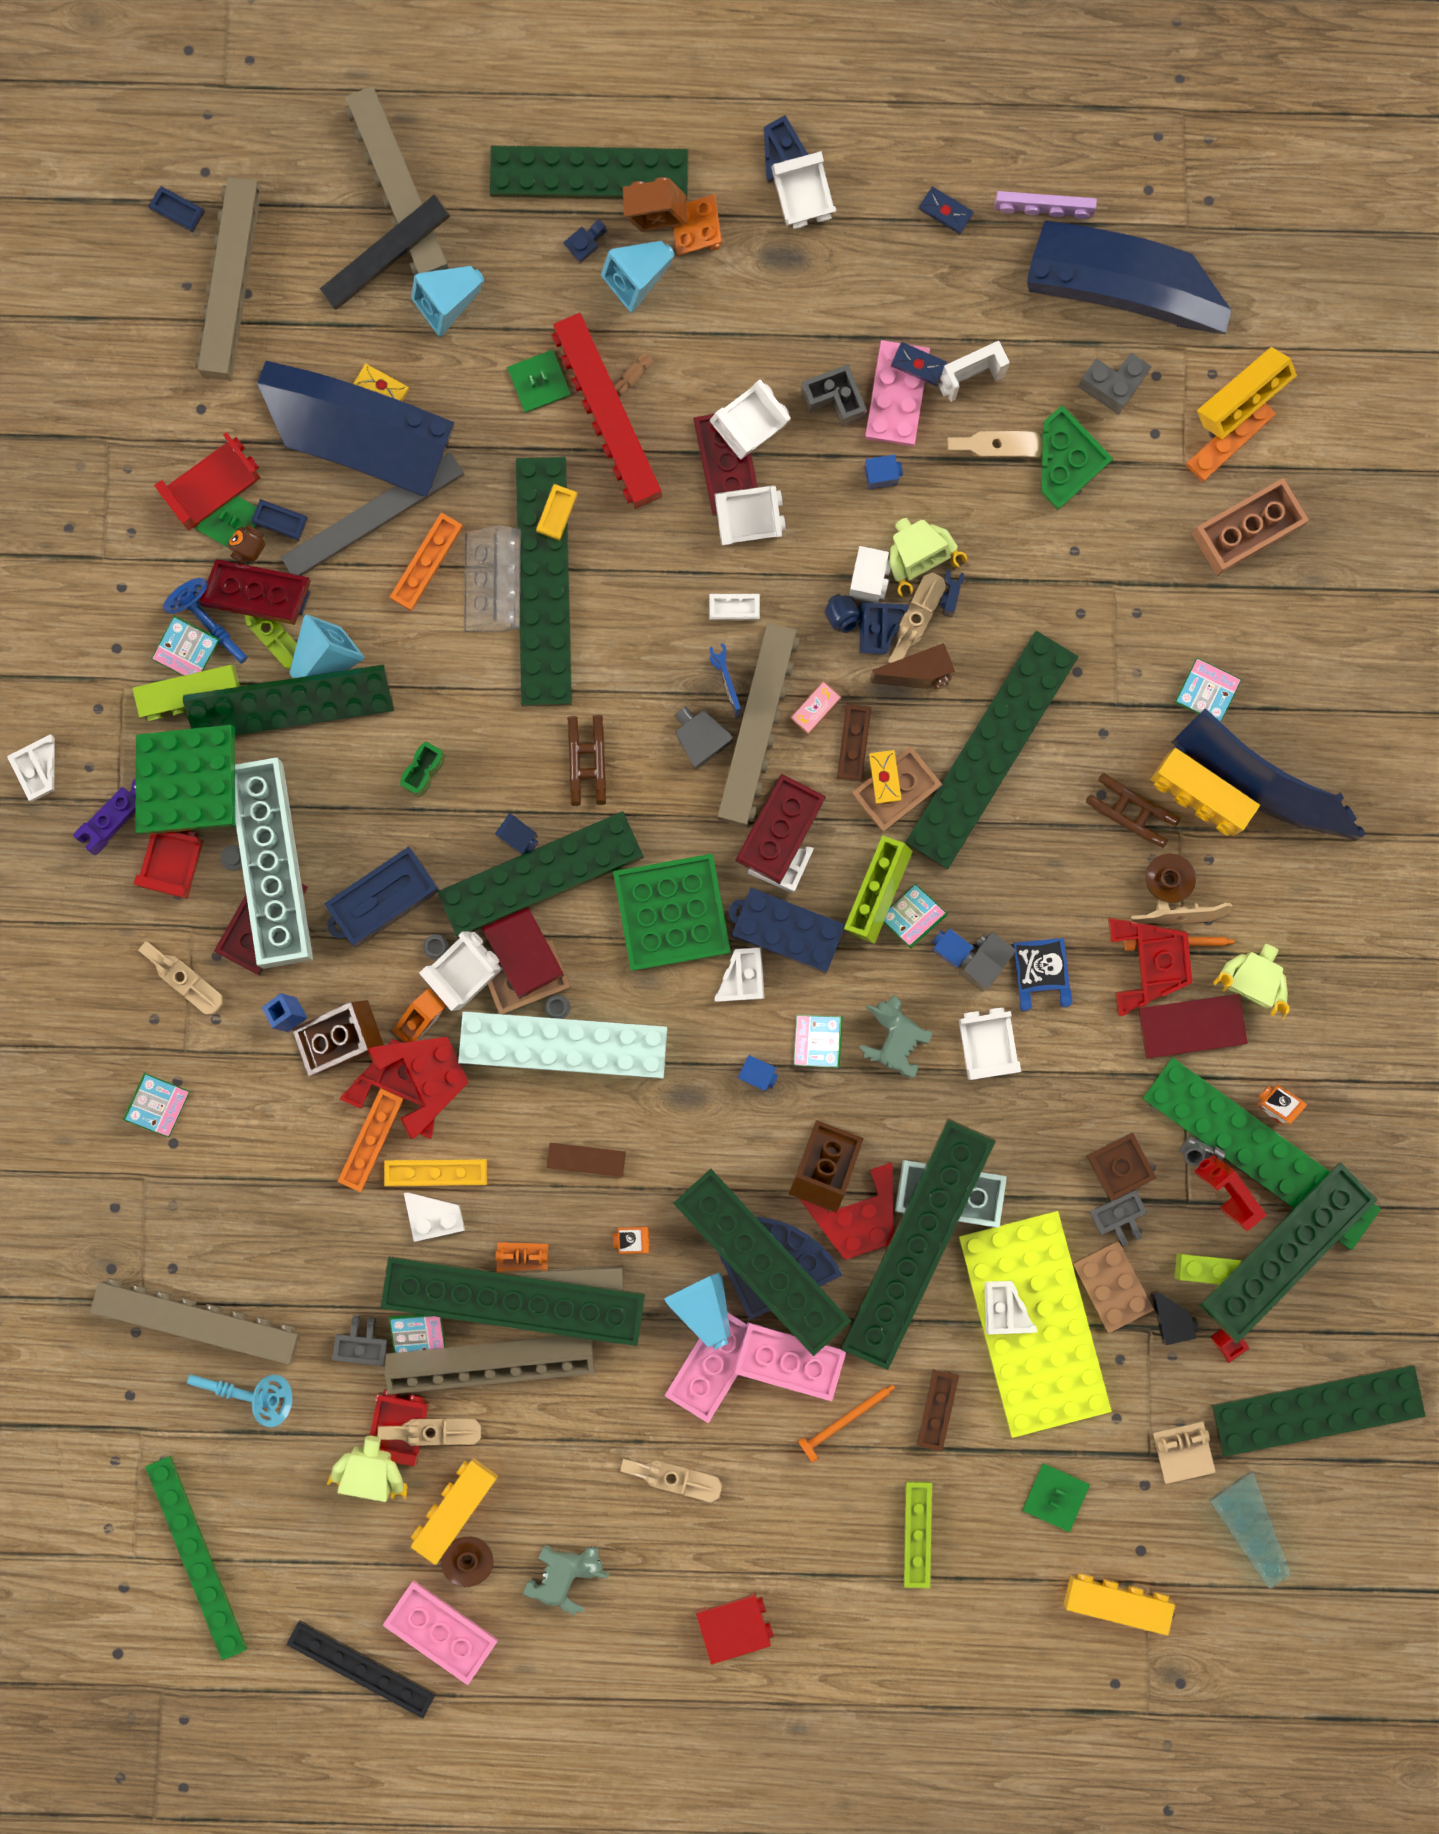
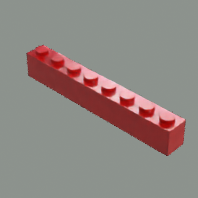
M579 312L554 323V333L551 334L556 347H561L565 354L561 356L566 369H571L575 376L571 378L576 391H581L585 398L581 402L587 415L591 413L595 420L591 424L597 437L602 436L605 442L602 445V449L606 458H612L615 464L612 467L617 481L622 480L625 486L622 492L628 504L632 502L634 508L637 509L661 498V488L581 313Z

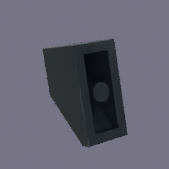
M1152 1292L1151 1295L1162 1343L1170 1345L1196 1339L1195 1332H1199L1196 1317H1192L1190 1312L1164 1295Z

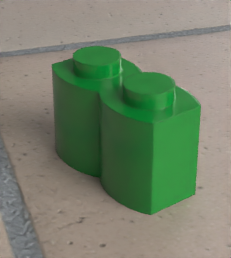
M427 741L421 744L415 752L413 763L405 769L401 776L400 785L403 789L417 797L423 796L431 785L432 776L441 769L444 763L445 754L443 751Z

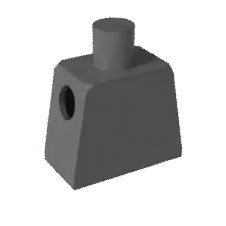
M685 706L675 714V717L682 724V727L676 731V736L694 770H697L733 743V737L705 711L700 712L694 717L687 706Z

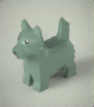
M895 995L888 1001H881L876 1007L867 1005L866 1008L875 1016L878 1022L888 1029V1034L881 1050L860 1045V1049L864 1053L863 1057L870 1058V1061L881 1062L888 1069L898 1070L900 1074L914 1078L919 1066L915 1064L909 1065L906 1057H909L910 1052L914 1051L917 1042L929 1043L933 1032L923 1030L909 1017L901 1012L902 1001Z
M545 1545L538 1558L548 1565L544 1569L546 1572L543 1573V1577H545L542 1580L543 1584L537 1585L536 1581L531 1579L530 1582L528 1581L523 1594L532 1599H539L546 1605L560 1606L565 1613L569 1610L572 1615H575L576 1612H583L584 1607L574 1603L567 1597L574 1578H607L610 1573L603 1570V1562L598 1556V1547L588 1546L582 1554L553 1550L552 1547Z

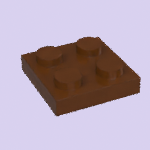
M1133 1132L1086 1155L1109 1201H1113L1156 1179Z

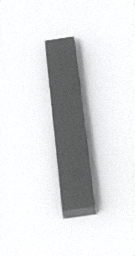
M451 452L443 456L427 498L464 475ZM395 486L286 553L281 559L291 574L302 576L425 500L426 497Z

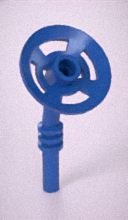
M195 578L175 589L164 602L163 609L169 614L185 609L191 611L209 630L211 635L220 639L219 645H223L241 664L244 663L248 656L230 639V634L226 633V630L221 625L217 626L198 605L199 599L207 588L205 579Z

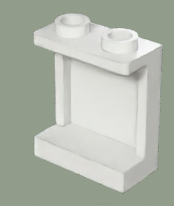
M821 151L773 164L771 167L786 226L793 225L794 229L808 225L807 220L815 218L817 222L831 219V214L836 212L822 164L824 159Z
M994 342L945 365L940 379L941 382L939 383L943 396H948L950 402L956 400L960 387L959 382L987 369L990 370L995 382L1004 378L1010 362L1000 342Z
M758 380L740 397L725 408L722 407L710 419V422L741 460L782 429L791 418L787 408L783 404H779L775 399L771 388L761 380Z
M776 486L714 494L722 545L755 539L782 537V531L786 530L784 515L779 516L778 506L782 505L781 490L776 491Z
M461 932L458 935L460 937L459 940L432 966H426L420 972V975L451 1011L461 1010L503 969L498 964V957L493 952L487 951L484 948L482 939L475 932Z
M1004 1007L990 1009L989 1015L979 1016V1011L965 1013L964 1019L958 1020L968 1080L1021 1072L1020 1062L1017 1060L1010 1018L1012 1016L1011 1011L1005 1012Z

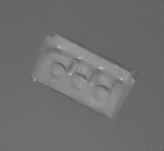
M495 525L465 533L464 632H507L520 629L521 530Z

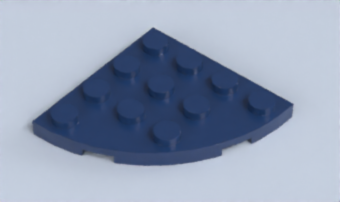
M756 1217L819 1286L842 1276L841 1271L829 1253L808 1234L785 1222L771 1218ZM719 1254L749 1319H754L770 1311L769 1307Z

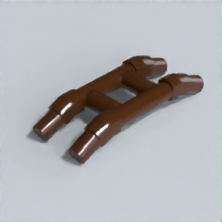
M593 715L594 743L579 744L578 717L568 716L571 805H581L580 779L595 778L596 804L605 805L606 778L603 715ZM594 753L595 768L580 769L579 754Z
M1102 773L1098 781L1115 794L1120 795L1119 800L1114 808L1091 794L1087 797L1086 803L1100 814L1136 833L1144 840L1164 848L1168 839L1144 827L1151 814L1174 826L1179 824L1181 818L1153 804L1107 774ZM1129 801L1142 808L1136 821L1122 814Z

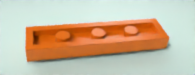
M1267 403L1263 404L1223 440L1215 436L1187 462L1186 466L1203 483L1265 426L1276 413Z
M442 512L440 513L389 598L411 612L413 611L463 529V525Z
M380 1088L337 1182L356 1191H363L405 1100L404 1098Z

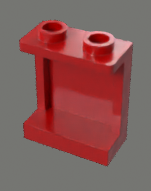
M182 831V834L177 832L151 834L140 875L135 876L134 885L188 899L203 845V840L197 838L198 833Z
M1214 1155L1204 1159L1199 1164V1167L1194 1170V1173L1215 1190L1218 1191L1222 1187L1225 1188L1231 1198L1220 1209L1245 1231L1248 1232L1267 1216L1237 1173Z
M384 1389L383 1393L379 1392L376 1394L375 1400L377 1401L369 1436L378 1437V1426H401L411 1419H426L430 1402L424 1401V1397L420 1395L409 1394V1397L406 1398L398 1396L399 1393L388 1394V1390ZM381 1440L379 1450L389 1452L391 1460L395 1463L415 1466L418 1462L421 1445L411 1446L403 1440Z
M756 1592L708 1609L706 1607L696 1609L697 1620L711 1665L771 1646L770 1638H773L774 1634L770 1622L765 1623L762 1613L766 1612L765 1604L762 1597L757 1598Z

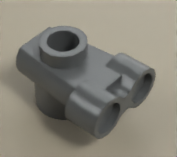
M1188 1136L1179 1149L1184 1154L1185 1161L1191 1166H1199L1204 1159L1212 1155L1222 1161L1226 1154L1225 1151L1217 1146L1212 1148L1191 1136Z

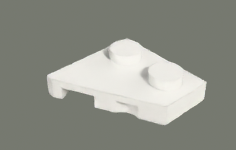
M50 734L7 756L30 802L54 791L55 739L53 735Z
M762 948L735 949L718 994L716 993L715 1002L765 999Z

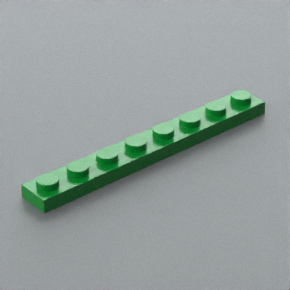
M170 1455L145 1466L221 1660L223 1661L246 1651L248 1648L172 1456Z

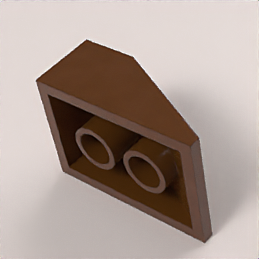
M942 643L873 669L870 681L873 684L922 689L934 687L935 690L949 685L948 682L951 681L955 669L946 646Z
M368 1000L347 1003L292 1029L308 1076H313L369 1055L368 1048L384 1045Z
M816 1120L789 1195L837 1213L844 1198L864 1138Z

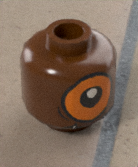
M249 525L239 527L227 544L228 548L232 551L230 556L241 564H244L245 560L251 563L255 562L265 547L264 535Z

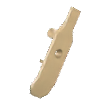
M979 431L972 437L947 438L948 451L972 452V456L1038 458L1042 454V437L1036 432ZM997 441L1000 448H994L992 442Z
M933 572L924 575L909 605V609L899 625L900 627L897 631L898 642L888 660L889 663L904 658L909 647L920 641L947 587L943 577ZM913 616H919L921 621L920 623L915 624L912 622L911 618Z
M1158 900L1156 911L1147 915L1131 916L1130 921L1161 925L1211 922L1230 913L1233 906L1231 903H1224L1215 907H1199L1195 903L1193 909L1179 907L1170 910L1167 902Z
M145 941L138 951L156 965L158 975L205 1015L215 1014L223 1005V995L176 956L162 954L148 941ZM179 973H183L185 976L182 982H178L176 979Z
M475 1418L411 1419L401 1426H378V1437L381 1440H403L411 1446L474 1445L481 1439L482 1425ZM428 1428L434 1429V1434L431 1437H427L425 1434Z
M623 1458L620 1472L643 1478L651 1487L710 1503L720 1498L723 1487L720 1479L716 1476L661 1461L643 1464ZM674 1474L676 1481L669 1483L666 1479L667 1475Z

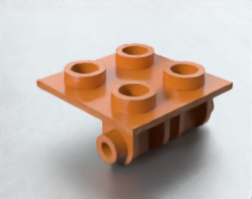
M715 194L687 202L688 224L673 227L677 256L709 246L711 250L720 249L722 239Z
M497 1242L495 1256L497 1261L496 1272L548 1269L549 1244Z

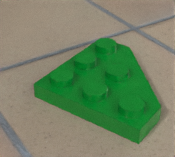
M1063 405L1043 422L1041 494L1058 511L1113 461L1112 456Z

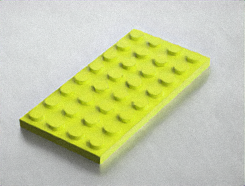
M1054 1211L1000 1225L999 1228L992 1227L958 1236L1011 1437L1014 1438L1112 1412L1059 1212ZM1012 1281L1018 1292L1019 1299L1023 1301L1027 1309L1026 1312L1032 1324H1035L1037 1328V1333L986 1334L984 1282Z

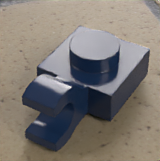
M599 219L588 231L581 227L563 242L564 246L579 263L583 262L599 248L595 241L607 232L605 224Z
M948 570L945 575V583L948 585L949 591L948 593L943 592L940 607L944 608L943 616L953 617L960 586L964 581V573L960 574L958 581H953L950 578L951 570Z

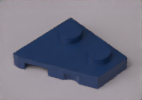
M786 115L764 126L766 180L770 183L774 180L771 169L773 164L806 156L808 153Z
M861 603L859 653L886 654L893 636L896 635L900 627L898 624L904 612H907L909 609V604Z

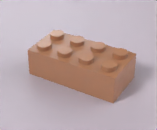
M1282 478L1197 526L1192 532V536L1216 576H1219L1300 530L1309 522V519L1287 482Z

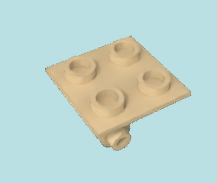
M1203 1421L1153 1433L1165 1484L1216 1473L1208 1443L1210 1437L1208 1431H1205Z

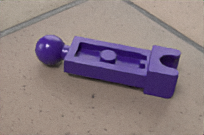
M136 779L131 784L130 792L122 786L87 823L84 822L73 834V837L81 843H85L90 839V842L86 845V850L91 854L97 855L108 844L107 841L136 813Z

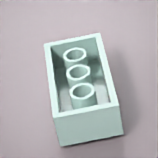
M902 1161L895 1211L904 1212L924 1170L925 1163ZM981 1172L959 1221L999 1228L1007 1176Z

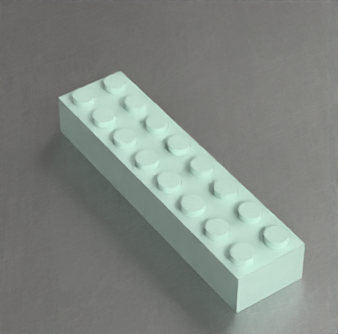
M276 757L236 764V828L257 965L265 969L311 961L313 956L283 763Z
M463 1012L459 1063L664 1079L668 1028L663 1026Z

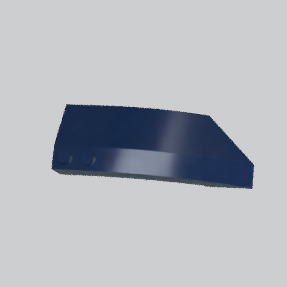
M1047 220L1044 222L1027 278L1029 292L1100 304L1175 324L1177 327L1226 335L1231 308L1193 254L1165 244L1118 232Z
M265 361L257 385L286 448L348 467L427 498L454 429L453 421L358 385L316 372Z
M1206 708L1171 742L1175 745L1173 748H1177L1260 804L1258 810L1299 828L1358 840L1366 834L1362 827L1354 823L1357 818L1351 808L1347 805L1344 807L1341 803L1344 799L1341 792L1334 795L1282 771L1242 743Z

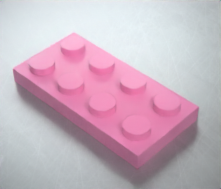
M881 340L865 439L914 447L925 381L891 367V363L901 343ZM911 345L924 352H930V348Z
M728 1313L731 1336L727 1338L728 1344L714 1350L713 1345L707 1347L699 1338L665 1394V1397L707 1423L710 1422L738 1375L734 1374L733 1370L747 1324Z
M747 1322L733 1373L832 1401L846 1352L826 1345L813 1357L795 1336Z
M414 1580L383 1624L388 1630L467 1685L498 1642L496 1637Z

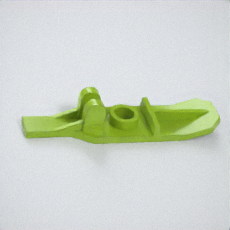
M245 615L247 626L286 669H291L297 645L292 637L277 621ZM264 625H271L269 632H263Z

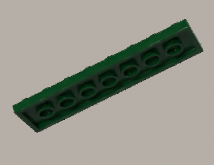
M491 145L490 197L623 199V187L631 186L633 182L638 181L645 183L654 182L656 178L660 177L671 179L686 196L688 194V149Z
M384 664L183 695V704L191 729L232 725L235 727V735L394 711Z
M622 811L536 848L531 853L527 852L437 891L455 935L459 939L458 935L461 932H475L500 919L535 906L641 860L644 857Z
M1341 1162L1338 1163L1199 1305L1235 1343H1239L1360 1219L1377 1199Z
M711 1168L673 1203L813 1357L851 1322L846 1314Z
M1415 1365L1211 1404L1221 1453L1224 1457L1426 1417Z

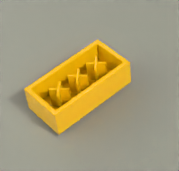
M1174 748L1165 756L1150 779L1154 782L1153 786L1157 790L1165 794L1169 792L1175 796L1174 800L1179 805L1185 808L1191 807L1196 811L1195 815L1205 822L1210 820L1217 825L1216 829L1226 836L1230 834L1235 836L1243 831L1260 807V804L1177 748Z

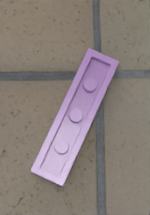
M997 191L994 210H1000L1002 213L1007 214L1020 211L1025 212L1027 215L1047 213L1052 217L1073 215L1077 219H1087L1093 217L1097 199Z

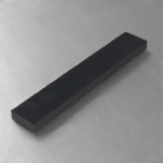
M431 196L323 285L320 290L331 306L337 310L446 221L450 214L437 196Z
M301 1620L298 1621L286 1644L421 1718H424L436 1695L435 1692Z

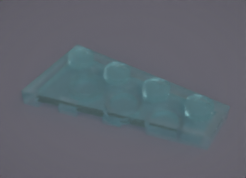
M1252 1471L1209 1499L1269 1589L1291 1575Z

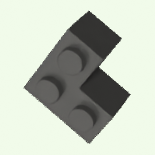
M1130 353L1116 372L1096 358L1081 379L1078 387L1119 415L1152 366L1133 353Z
M849 365L801 382V393L809 413L833 405L841 427L865 419L867 410Z
M993 932L988 936L983 934L974 945L978 948L974 954L970 952L959 965L963 968L959 974L982 992L991 986L1002 972L1003 967L1016 952L1013 947Z

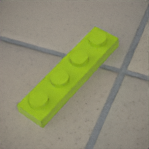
M906 1481L904 1588H930L932 1482Z

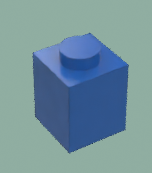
M895 454L865 460L864 467L868 490L898 485L899 477L903 476L901 461H896Z
M950 928L946 933L941 930L932 941L935 944L932 951L955 969L959 967L973 949L972 945Z
M280 993L261 1007L273 1029L289 1032L307 1019L297 997Z
M749 1055L738 1079L766 1091L767 1087L773 1088L779 1075L775 1074L776 1067Z

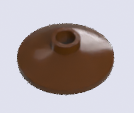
M1169 853L1162 854L1151 861L1146 870L1145 881L1148 890L1155 898L1167 903H1177L1185 900L1193 892L1196 885V874L1188 860L1180 855ZM1170 877L1173 884H1167L1165 878Z
M470 1536L458 1538L449 1545L442 1555V1571L445 1577L457 1586L472 1587L478 1585L491 1573L493 1568L492 1551L479 1538ZM465 1555L471 1556L469 1561L462 1560Z

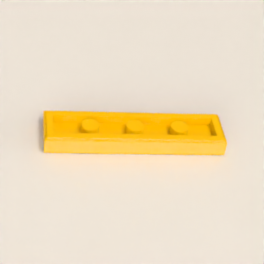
M487 1159L384 1161V1186L487 1185Z

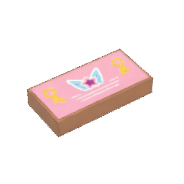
M822 681L793 713L790 720L809 735L842 697L827 683Z

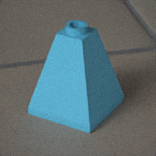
M662 241L615 248L608 252L600 276L629 312L632 313L668 269L674 257V252L668 244L664 245Z
M472 266L418 273L414 276L411 299L437 335L441 337L481 291L484 278L478 269L474 270Z
M306 614L302 621L289 674L292 678L344 671L360 663L365 657L342 627Z
M721 1272L664 1298L670 1308L707 1347L713 1345L714 1350L728 1344L727 1338L731 1335Z

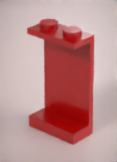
M227 432L223 434L227 440L224 445L172 483L166 485L163 480H160L154 485L188 531L261 479L256 472L260 467L251 456L248 458L244 456L242 451L245 448L237 437L232 439Z

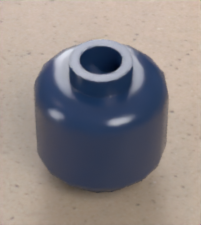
M834 595L828 600L824 611L825 616L835 631L848 633L859 625L861 611L851 596Z

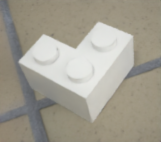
M859 546L849 596L854 601L878 603L879 599H884L889 580L885 579L884 575H889L891 569L889 560H887L889 552Z

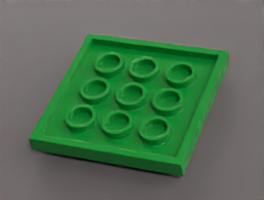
M223 725L136 734L137 834L147 835L236 826L234 726Z
M713 853L613 871L631 971L731 954Z

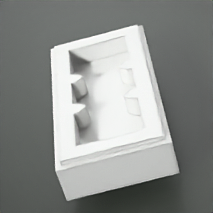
M709 594V620H760V594Z

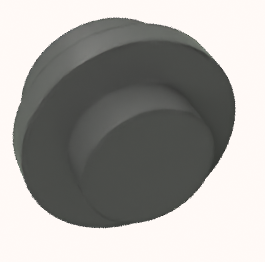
M231 845L226 847L220 857L222 865L231 871L241 869L242 861L239 846Z
M438 934L429 936L423 944L424 953L433 960H438L449 949L447 940Z
M553 995L545 1003V1012L550 1018L564 1019L570 1012V1003L562 995Z

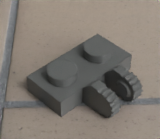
M1133 1190L1089 1211L1099 1234L1103 1235L1114 1230L1122 1247L1128 1245L1127 1238L1120 1226L1128 1223L1131 1233L1136 1240L1142 1238L1134 1219L1147 1214V1211L1137 1190Z
M354 1315L350 1335H335L332 1360L384 1366L388 1339L373 1338L376 1318L369 1317L367 1321V1335L362 1337L357 1336L360 1327V1316Z

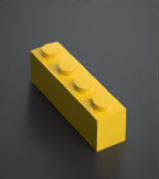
M1270 347L1197 410L1203 427L1223 440L1297 376L1291 358Z
M474 1458L470 1463L464 1461L456 1472L460 1476L456 1483L452 1484L449 1482L441 1495L444 1497L442 1503L439 1506L434 1504L426 1515L430 1520L425 1527L419 1525L411 1536V1539L414 1540L411 1548L434 1565L438 1563L498 1477L497 1474Z
M1078 1573V1576L1070 1575L1063 1604L1066 1610L1169 1635L1175 1604L1169 1600L1168 1595L1154 1592L1153 1596L1144 1594V1589L1130 1585L1128 1589L1118 1587L1119 1583L1103 1579V1583L1093 1581V1576L1084 1573Z

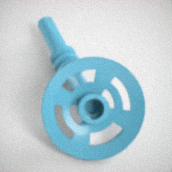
M192 1374L189 1375L187 1384L215 1392L217 1396L221 1394V1397L226 1395L227 1399L233 1397L252 1402V1411L255 1419L265 1427L280 1425L287 1418L292 1406L291 1387L288 1381L279 1375L264 1377L258 1383L254 1392L236 1388L234 1384L229 1386L228 1382L223 1384L221 1380L215 1382ZM270 1381L276 1382L281 1388L278 1389L274 1385H269ZM268 1389L273 1390L274 1393H269ZM283 1397L281 1410L277 1414L275 1409L279 1404V1398ZM259 1413L263 1416H269L270 1420L263 1419Z

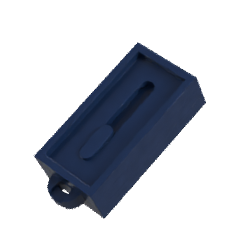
M408 846L324 903L332 915L327 922L328 931L335 938H347L352 946L357 948L436 895L440 889L417 855ZM335 923L339 925L341 932L336 929Z
M750 888L746 900H736L729 907V918L736 924L732 938L762 948L824 974L827 973L845 924L753 888ZM741 907L740 915L736 916L737 909Z

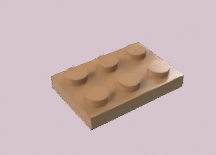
M911 746L896 757L901 801L876 804L872 777L851 793L882 832H885L942 786V783Z
M553 940L547 943L565 976L519 999L504 969H502L488 983L499 1014L504 1015L571 988Z
M1115 1241L1072 1263L1107 1333L1154 1310L1119 1241Z

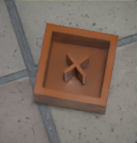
M660 177L656 178L654 182L645 183L638 181L633 182L631 186L623 187L624 217L641 232L688 224L687 196L671 179Z

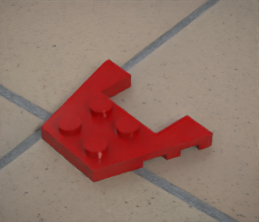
M1108 918L1111 942L1137 939L1141 989L1115 992L1117 1014L1119 1016H1124L1129 1011L1138 1007L1141 1008L1160 996L1164 997L1193 983L1189 939L1186 931Z
M448 1037L375 1046L367 1049L377 1070L401 1059L423 1104L422 1107L400 1118L410 1139L415 1138L469 1083Z
M392 1039L389 1044H397L402 1042ZM401 1059L380 1070L376 1069L372 1061L370 1066L340 1097V1100L362 1109L372 1085H375L420 1105V1107L423 1106ZM435 1118L419 1133L420 1135L432 1139Z
M892 1162L869 1170L878 1194L877 1196L839 1208L837 1213L833 1211L827 1212L825 1208L799 1199L844 1260L889 1245L893 1236Z

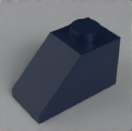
M511 813L507 815L495 833L500 841L521 855L527 852L531 853L539 843L536 840L538 837L537 833Z

